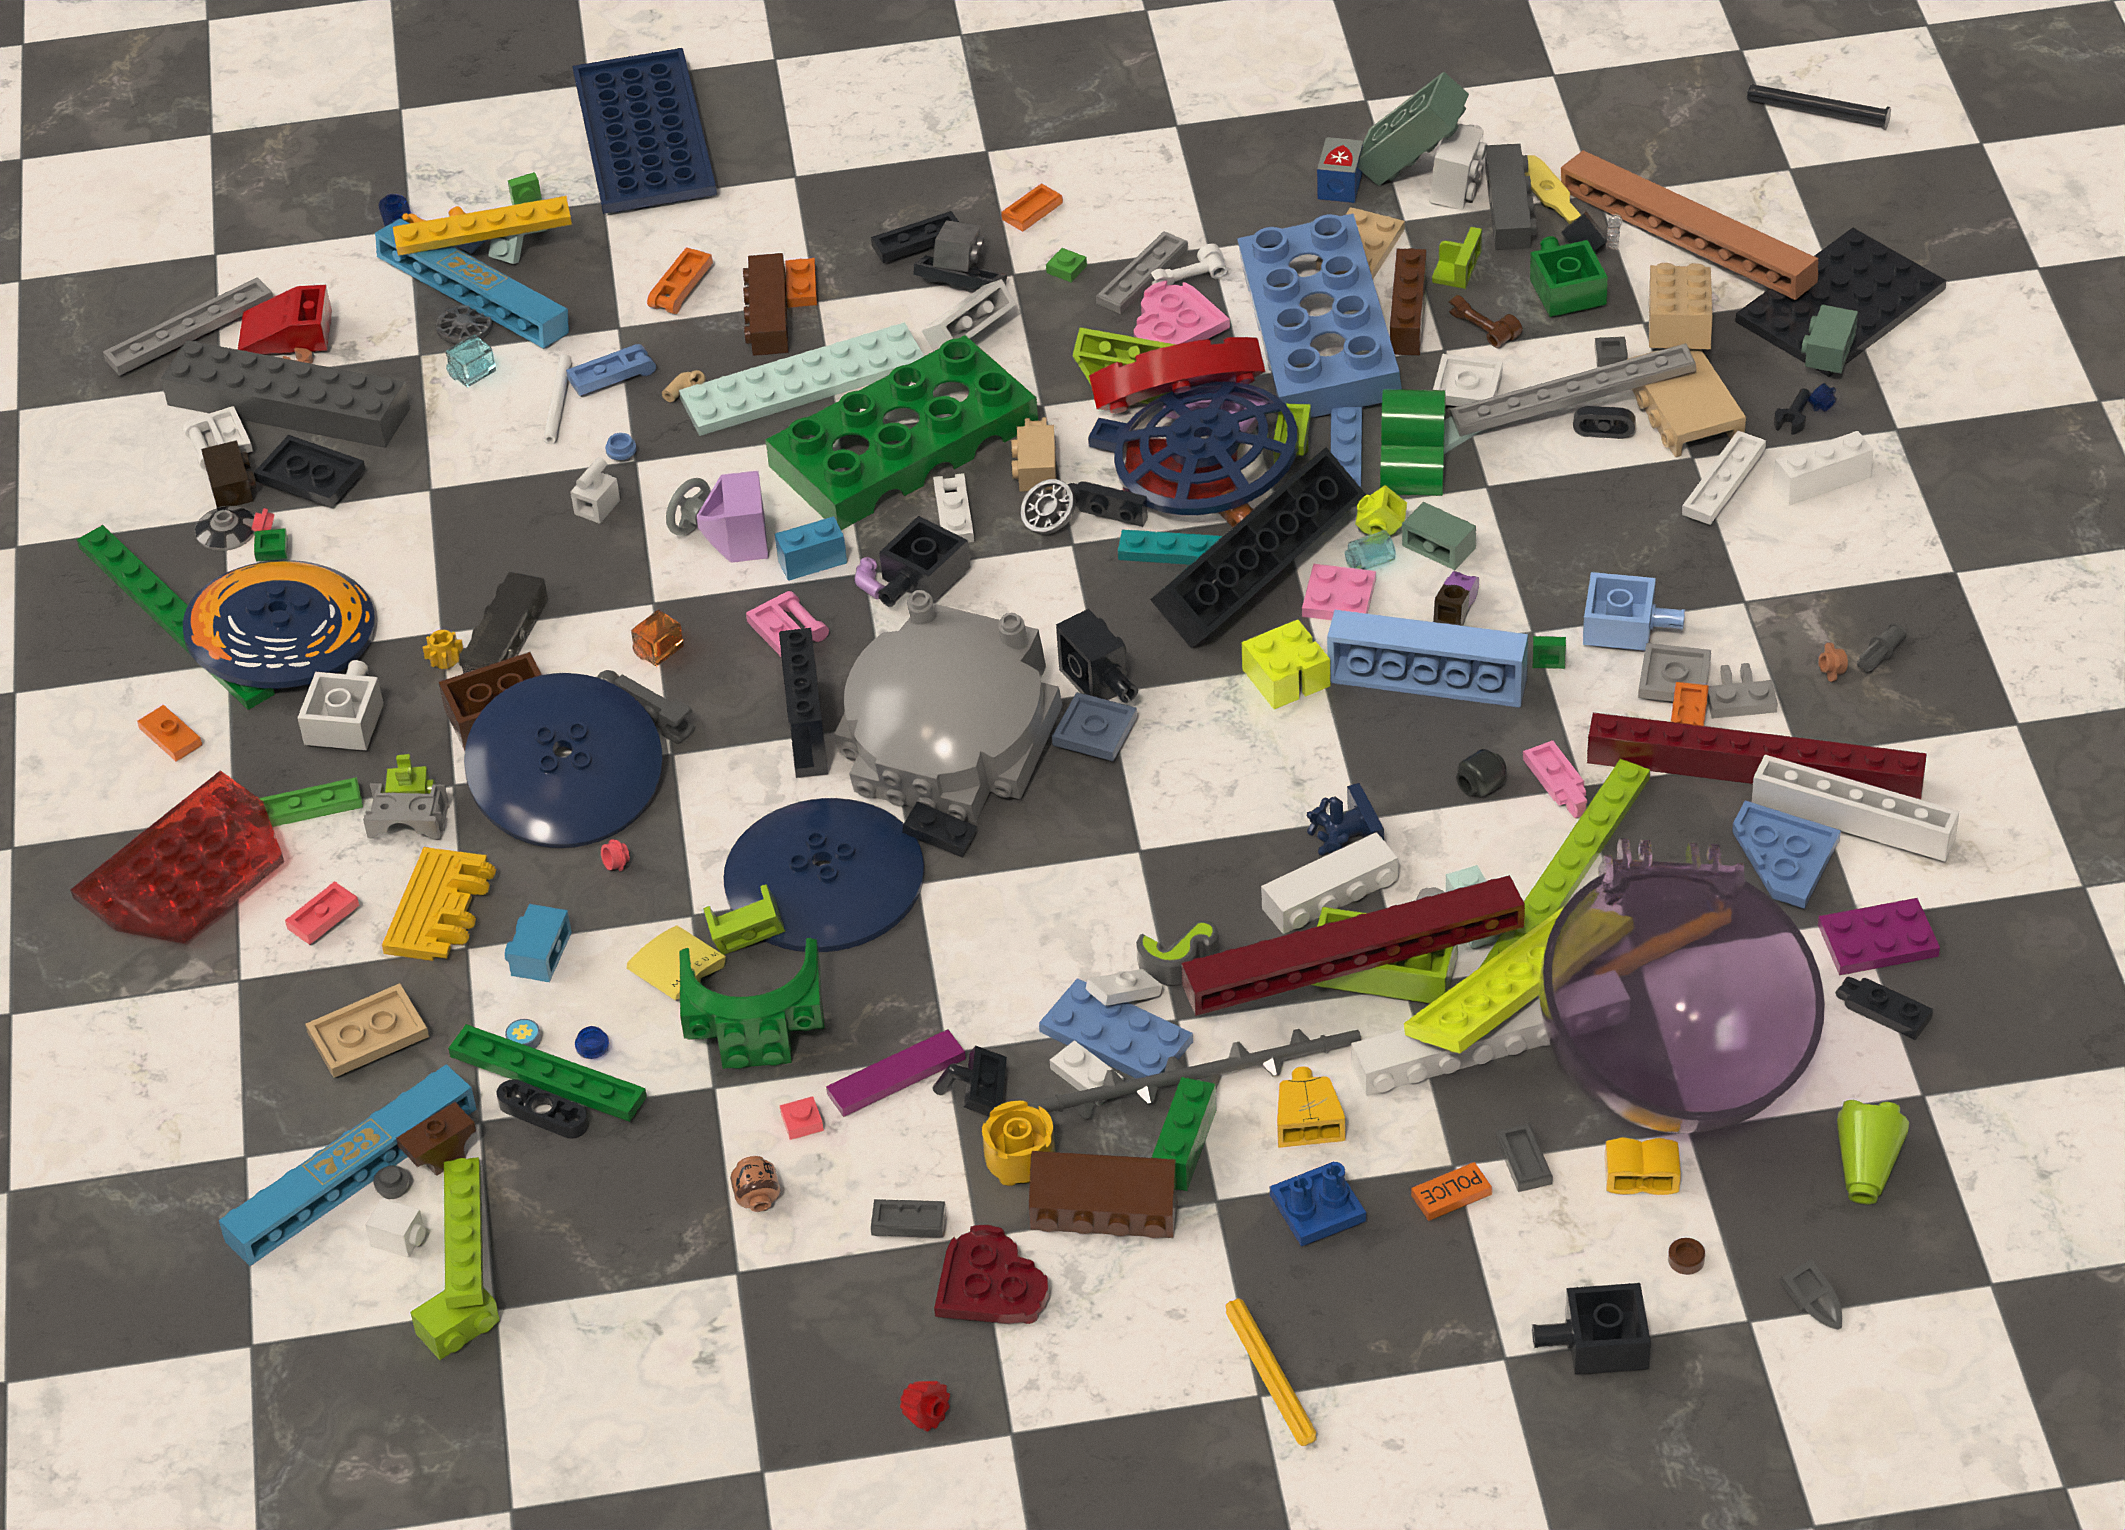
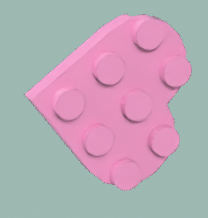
M1162 281L1151 285L1144 291V298L1141 301L1142 315L1137 318L1134 337L1171 344L1205 340L1229 329L1230 319L1193 286L1183 282V286L1167 285V281Z

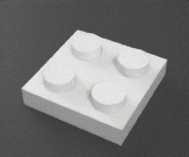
M1442 354L1433 390H1446V405L1462 406L1494 397L1499 386L1503 361Z

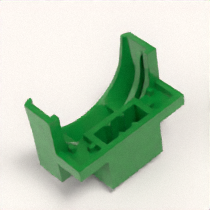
M806 938L803 966L791 981L771 992L748 997L722 995L705 988L696 980L695 971L691 970L689 948L679 951L680 1019L684 1039L718 1038L722 1069L792 1063L791 1031L825 1029L817 939Z

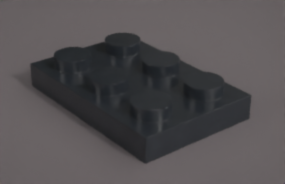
M287 435L254 471L255 480L259 483L332 508L366 468L364 460Z

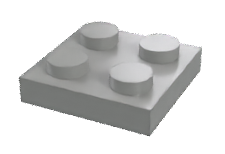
M1646 643L1638 698L1673 702L1676 682L1707 685L1711 650Z

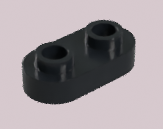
M1584 406L1574 413L1573 428L1577 434L1584 437L1623 439L1634 433L1636 417L1632 411L1626 408Z

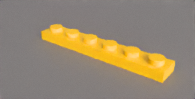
M567 196L393 226V232L399 256L572 225Z

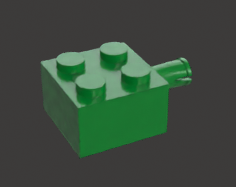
M1548 236L1540 242L1541 250L1531 252L1530 281L1549 317L1606 305L1608 277L1588 240L1560 246L1556 237Z

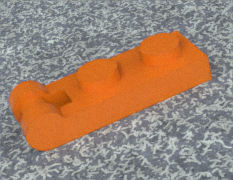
M686 247L648 295L647 305L655 309L662 307L669 313L677 314L684 299L713 264L712 254Z

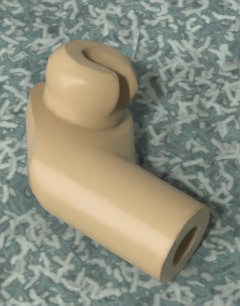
M699 370L679 374L662 391L663 398L668 402H673L680 395L679 390L696 384H703L705 382V375Z

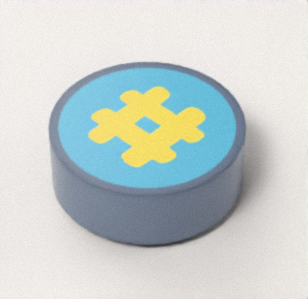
M530 1019L515 1020L508 1025L505 1031L507 1039L532 1048H536L541 1041L539 1026Z

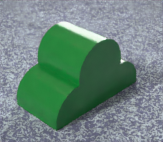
M1383 389L1380 488L1386 485L1397 495L1443 496L1446 390Z

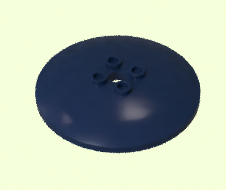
M552 673L533 677L511 686L496 696L482 710L474 722L466 742L464 755L467 785L476 805L503 832L523 842L537 846L575 848L602 841L621 832L643 813L659 785L662 772V747L658 731L650 715L628 692L613 683L597 677L577 673ZM559 747H568L572 750V753L567 757H558L554 754V751Z
M819 798L800 801L763 816L737 839L724 867L723 880L726 900L731 911L763 900L760 886L767 884L775 897L785 932L763 941L784 949L805 952L806 938L817 939L819 952H832L853 948L885 934L910 912L920 895L924 882V863L921 848L916 838L902 833L904 823L875 805L844 798ZM823 860L830 862L821 866L815 865V863Z

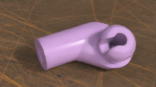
M864 557L856 568L855 583L861 590L873 598L879 599L880 594L878 592L885 586L875 580L877 563L872 558Z

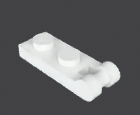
M964 473L955 474L954 478L943 479V476L933 477L940 526L967 539L968 543L974 542ZM950 490H956V491H957V492L945 493V491H950Z

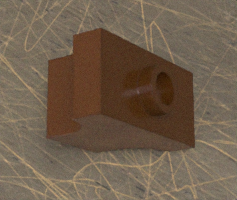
M453 1102L396 1137L398 1147L417 1168L426 1164L437 1176L444 1172V1162L466 1158L464 1146L468 1138L476 1132L474 1121L456 1102Z

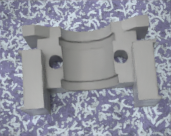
M370 783L373 803L371 811H365L366 815L363 818L367 838H374L380 833H387L388 827L392 824L404 823L414 828L416 833L425 834L432 839H439V831L445 830L447 809L450 808L445 785L432 784L430 794L384 793L382 783Z

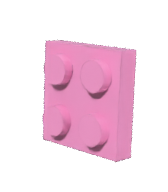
M1313 564L1302 605V617L1332 620L1334 610L1368 614L1376 582V571Z

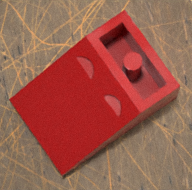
M296 286L244 311L237 350L258 354L295 352V348H304L311 352L327 351L332 316L327 286Z

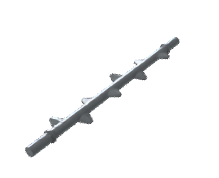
M1300 1029L1293 1030L1289 1045L1249 1053L1240 1042H1234L1229 1057L1226 1059L1185 1067L1175 1056L1168 1058L1165 1072L1123 1081L1114 1069L1107 1070L1103 1085L1100 1087L1064 1095L1058 1093L1055 1094V1097L1028 1102V1106L1036 1109L1040 1106L1047 1112L1057 1110L1063 1112V1109L1073 1107L1083 1119L1090 1118L1094 1103L1102 1100L1136 1093L1146 1104H1152L1157 1088L1179 1084L1181 1077L1214 1083L1217 1089L1221 1074L1262 1065L1272 1076H1278L1283 1060L1318 1052L1328 1053L1332 1049L1350 1046L1353 1042L1361 1041V1035L1359 1030H1353L1330 1036L1321 1035L1320 1038L1310 1040Z

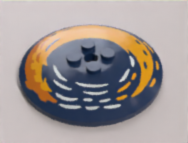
M296 560L258 562L233 569L218 576L196 593L188 604L183 618L185 645L191 656L200 666L226 681L257 688L302 686L312 682L315 672L337 674L347 668L351 661L357 660L363 654L372 640L375 629L373 604L368 594L356 581L333 568Z

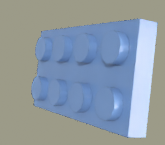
M1078 978L1039 1022V1032L1066 1045L1075 1040L1105 1064L1134 1078L1165 1072L1168 1058L1175 1056L1179 1060L1193 1043L1192 1032L1129 1002L1109 1006L1103 1005L1085 989L1087 982Z

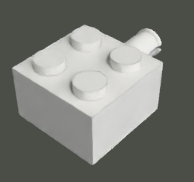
M1457 123L1459 125L1457 131L1450 138H1443L1434 160L1429 202L1463 210L1467 199H1473L1476 189L1475 181L1480 182L1484 165L1479 163L1480 160H1483L1487 148V143L1483 142L1484 130L1478 124L1475 128L1473 123L1469 125Z
M358 660L351 661L346 674L315 672L298 715L304 745L367 750L383 707V699L378 677L366 676L369 669L364 662Z

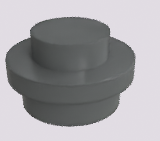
M395 1165L379 1170L373 1180L375 1190L386 1199H397L404 1195L410 1182L407 1171Z

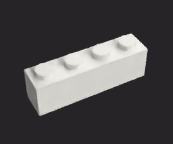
M1376 832L1262 885V909L1283 934L1301 928L1319 918L1322 907L1338 909L1398 881V856Z

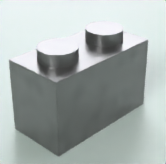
M946 221L935 239L933 267L968 272L971 265L977 263L979 254L983 252L984 236H980L981 226Z

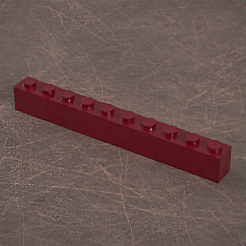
M1594 712L1592 714L1588 734V764L1615 767L1618 761L1623 759L1650 769L1652 772L1753 784L1754 775L1764 755H1768L1921 800L1927 753Z
M1510 875L1490 879L1486 882L1457 888L1434 896H1426L1419 900L1393 905L1389 908L1366 914H1359L1355 917L1326 923L1322 926L1303 931H1296L1281 937L1262 940L1240 948L1229 949L1202 958H1195L1181 963L1182 986L1195 1016L1523 928L1525 903Z

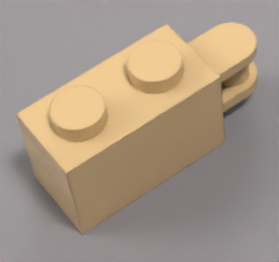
M1042 417L1041 421H1030V418H1025V426L1017 427V439L1011 440L1012 458H1018V460L1012 461V478L1019 479V491H1029L1033 486L1044 480L1056 479L1054 425H1047V417ZM1052 486L1045 488V490H1052Z

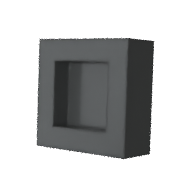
M1625 336L1595 338L1594 349L1597 367L1628 359Z

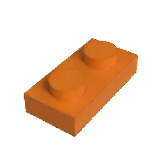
M815 258L785 260L788 308L817 305Z

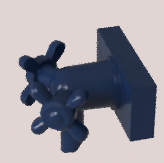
M1360 783L1347 786V811L1343 812V802L1334 796L1330 799L1322 798L1319 807L1307 812L1306 816L1311 822L1307 833L1313 836L1318 825L1323 826L1326 833L1318 831L1317 834L1318 839L1324 842V845L1318 848L1319 855H1325L1327 852L1333 853L1344 848L1342 847L1343 843L1347 842L1349 837L1359 834L1365 838L1377 832L1384 840V828ZM1329 803L1330 815L1326 813V808L1328 807Z

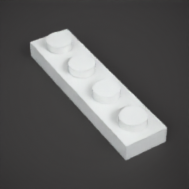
M1737 431L1682 505V515L1711 525L1765 451L1766 440Z

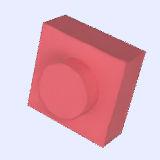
M813 1096L779 1105L790 1140L824 1131L823 1122Z

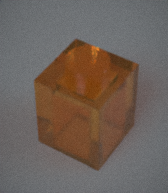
M659 609L631 629L634 653L641 660H647L656 667L684 647L681 624Z

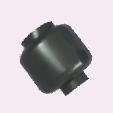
M1480 749L1459 763L1458 774L1456 775L1457 783L1468 796L1473 795L1478 798H1484L1505 784L1506 763L1499 754H1494L1487 749Z

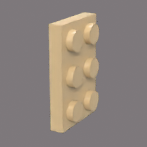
M1350 207L1346 215L1354 213L1372 279H1374L1404 232L1405 221ZM1320 257L1316 260V269L1321 270L1323 262ZM1337 271L1334 274L1340 275L1348 271Z
M400 983L305 1024L307 1033L333 1078L429 1037L427 1027Z

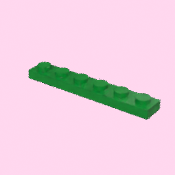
M465 1024L448 1048L451 1058L509 1079L523 1081L570 1101L629 1122L647 1098L644 1087Z

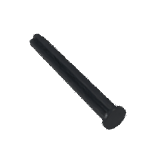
M1755 84L1750 85L1747 92V99L1751 102L1879 125L1884 130L1887 129L1891 116V107L1889 106L1883 109Z

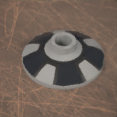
M223 506L213 509L198 520L195 526L196 539L203 547L210 550L228 551L236 549L249 542L255 535V531L251 530L255 516L249 510L238 506Z

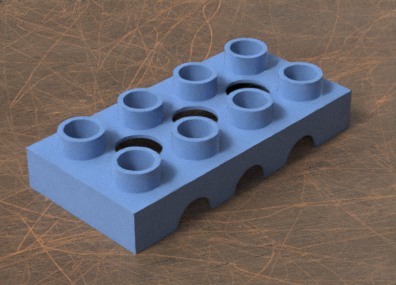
M1354 213L1343 216L1323 215L1311 223L1283 229L1267 227L1257 231L1254 235L1237 238L1241 265L1248 291L1251 294L1258 329L1261 332L1275 394L1285 404H1311L1312 418L1331 414V409L1364 407L1382 403L1383 389H1402L1399 368ZM1301 255H1316L1323 260L1321 270L1312 276L1300 277L1293 268L1289 267L1290 262ZM1337 271H1348L1347 273L1340 275L1333 274ZM1281 283H1287V284H1289V285L1284 286V287H1273V286H1275V285H1277V284H1281ZM1312 294H1326L1334 299L1332 310L1321 316H1309L1307 310L1299 305L1304 298ZM1350 310L1359 311L1355 314H1343ZM1290 323H1300L1294 327H1284ZM1327 333L1338 334L1346 340L1343 346L1344 349L1333 356H1320L1319 352L1310 346L1316 337ZM1362 350L1371 351L1370 353L1364 355L1355 354L1356 352ZM1301 363H1310V364H1311V365H1309V366H1307V367H1304V368H1296V367H1295L1296 365L1301 364Z

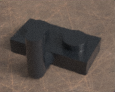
M975 1045L969 1053L968 1068L955 1063L950 1064L933 1085V1091L937 1095H944L955 1079L966 1082L964 1108L990 1117L989 1113L995 1107L1002 1104L1007 1057Z

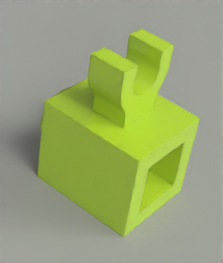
M410 754L397 755L398 768L387 769L385 793L430 794L435 780L429 779L427 766L412 767Z

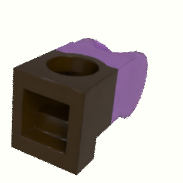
M1453 571L1447 577L1435 597L1433 622L1463 626L1465 615L1477 597L1479 577L1467 576Z

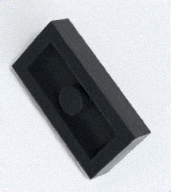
M916 802L903 824L902 833L963 858L976 835L977 826Z

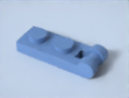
M636 344L567 369L566 373L569 382L577 394L581 396L638 374L643 376L651 375L656 369V364L648 356L645 348L641 344Z

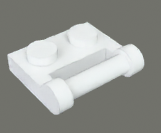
M234 406L190 419L183 425L186 436L194 444L198 453L197 461L203 470H206L201 449L208 447L202 435L203 431L210 430L216 445L237 440L240 452H253L251 442Z

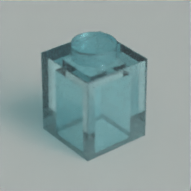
M475 334L446 350L448 361L446 369L452 379L460 381L467 388L496 371L492 348Z

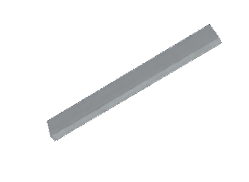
M1685 343L1450 409L1451 417L1459 436L1691 373L1696 371V363Z

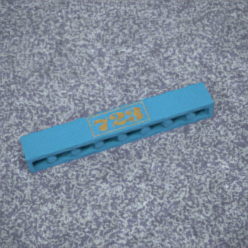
M400 218L375 232L378 258L465 306L468 305L471 309H476V312L483 313L485 317H491L496 323L536 345L545 348L569 333L567 308L453 246L398 256L393 226L410 224Z
M447 1064L436 1072L429 1074L423 1081L408 1091L401 1093L395 1100L379 1111L372 1113L369 1118L351 1130L344 1132L341 1137L325 1148L315 1152L312 1157L296 1168L286 1172L280 1179L265 1189L258 1191L255 1196L239 1207L229 1211L219 1220L225 1243L249 1266L253 1265L373 1182L374 1176L379 1170L387 1166H396L406 1159L407 1156L398 1147L396 1137L453 1102H456L467 1115L474 1112L476 1104L472 1087Z

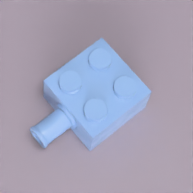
M1591 572L1584 614L1583 645L1645 651L1646 643H1649L1650 630H1653L1654 627L1683 630L1685 609L1656 607V604H1654L1656 578Z

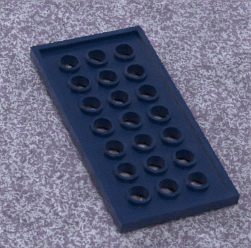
M683 48L572 66L603 214L717 195L716 184Z

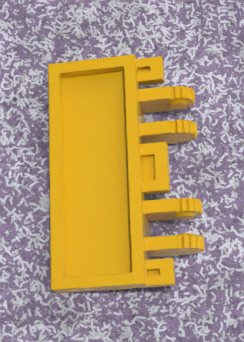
M423 847L382 943L383 953L434 961L435 957L447 959L451 950L450 944H466L470 937L466 929L474 927L476 922L475 916L469 913V911L466 912L472 899L471 894L484 895L488 893L490 884L486 880L493 879L496 873L495 866L487 862V855Z

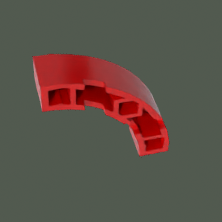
M1228 337L1224 339L1223 344L1211 345L1210 339L1155 349L1136 355V362L1125 366L1122 365V362H1116L1090 374L1089 378L1096 409L1110 410V413L1117 414L1128 410V406L1171 391L1173 393L1186 392L1196 385L1210 382L1250 384L1255 381V377L1266 371L1258 338Z

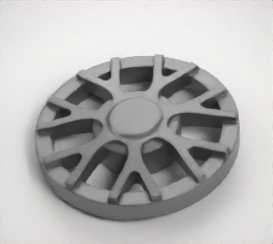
M468 305L455 306L446 310L438 317L436 322L437 333L443 340L450 343L468 344L476 342L489 334L492 329L491 317H485L483 313L476 312V309H471ZM477 322H487V324H478ZM450 325H452L451 327H448V328H445V329H442V328H441V327H445V326H450Z
M1048 479L1036 484L1028 491L1022 501L1021 518L1023 523L1032 532L1037 534H1051L1060 530L1069 522L1074 514L1076 506L1075 494L1061 480ZM1052 486V494H1046L1045 488ZM1065 489L1067 494L1059 500L1057 497ZM1036 495L1039 498L1036 501V504L1033 505L1030 502ZM1068 504L1067 511H1061V506ZM1034 512L1038 514L1035 518L1028 520L1029 514ZM1059 515L1061 519L1053 524V518ZM1043 519L1046 520L1043 528L1038 527Z

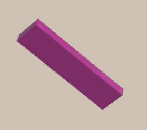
M949 1029L826 1086L827 1095L841 1115L845 1117L946 1069L952 1063L957 1064L965 1060V1051Z

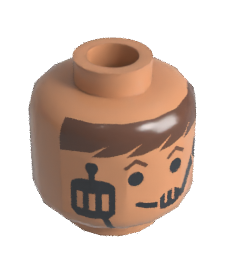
M746 1157L740 1160L731 1172L730 1180L735 1200L738 1205L744 1208H750L754 1212L764 1211L770 1208L771 1203L780 1195L781 1189L776 1169L773 1163L764 1160L763 1157Z

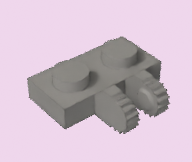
M1741 663L1740 677L1742 683L1733 684L1729 665H1721L1722 685L1709 686L1707 702L1712 719L1777 712L1778 703L1772 680L1753 682L1750 664Z

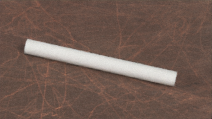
M562 354L559 358L543 438L547 444H553L556 440L568 380L566 370L570 369L571 357L567 354Z

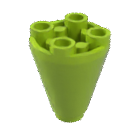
M1847 1100L1843 1102L1842 1110L1838 1112L1837 1130L1845 1187L1849 1192L1848 1198L1855 1203L1869 1205L1877 1202L1878 1196L1882 1194L1906 1140L1909 1121L1900 1113V1106L1895 1103L1882 1102L1878 1106L1863 1104L1857 1100Z

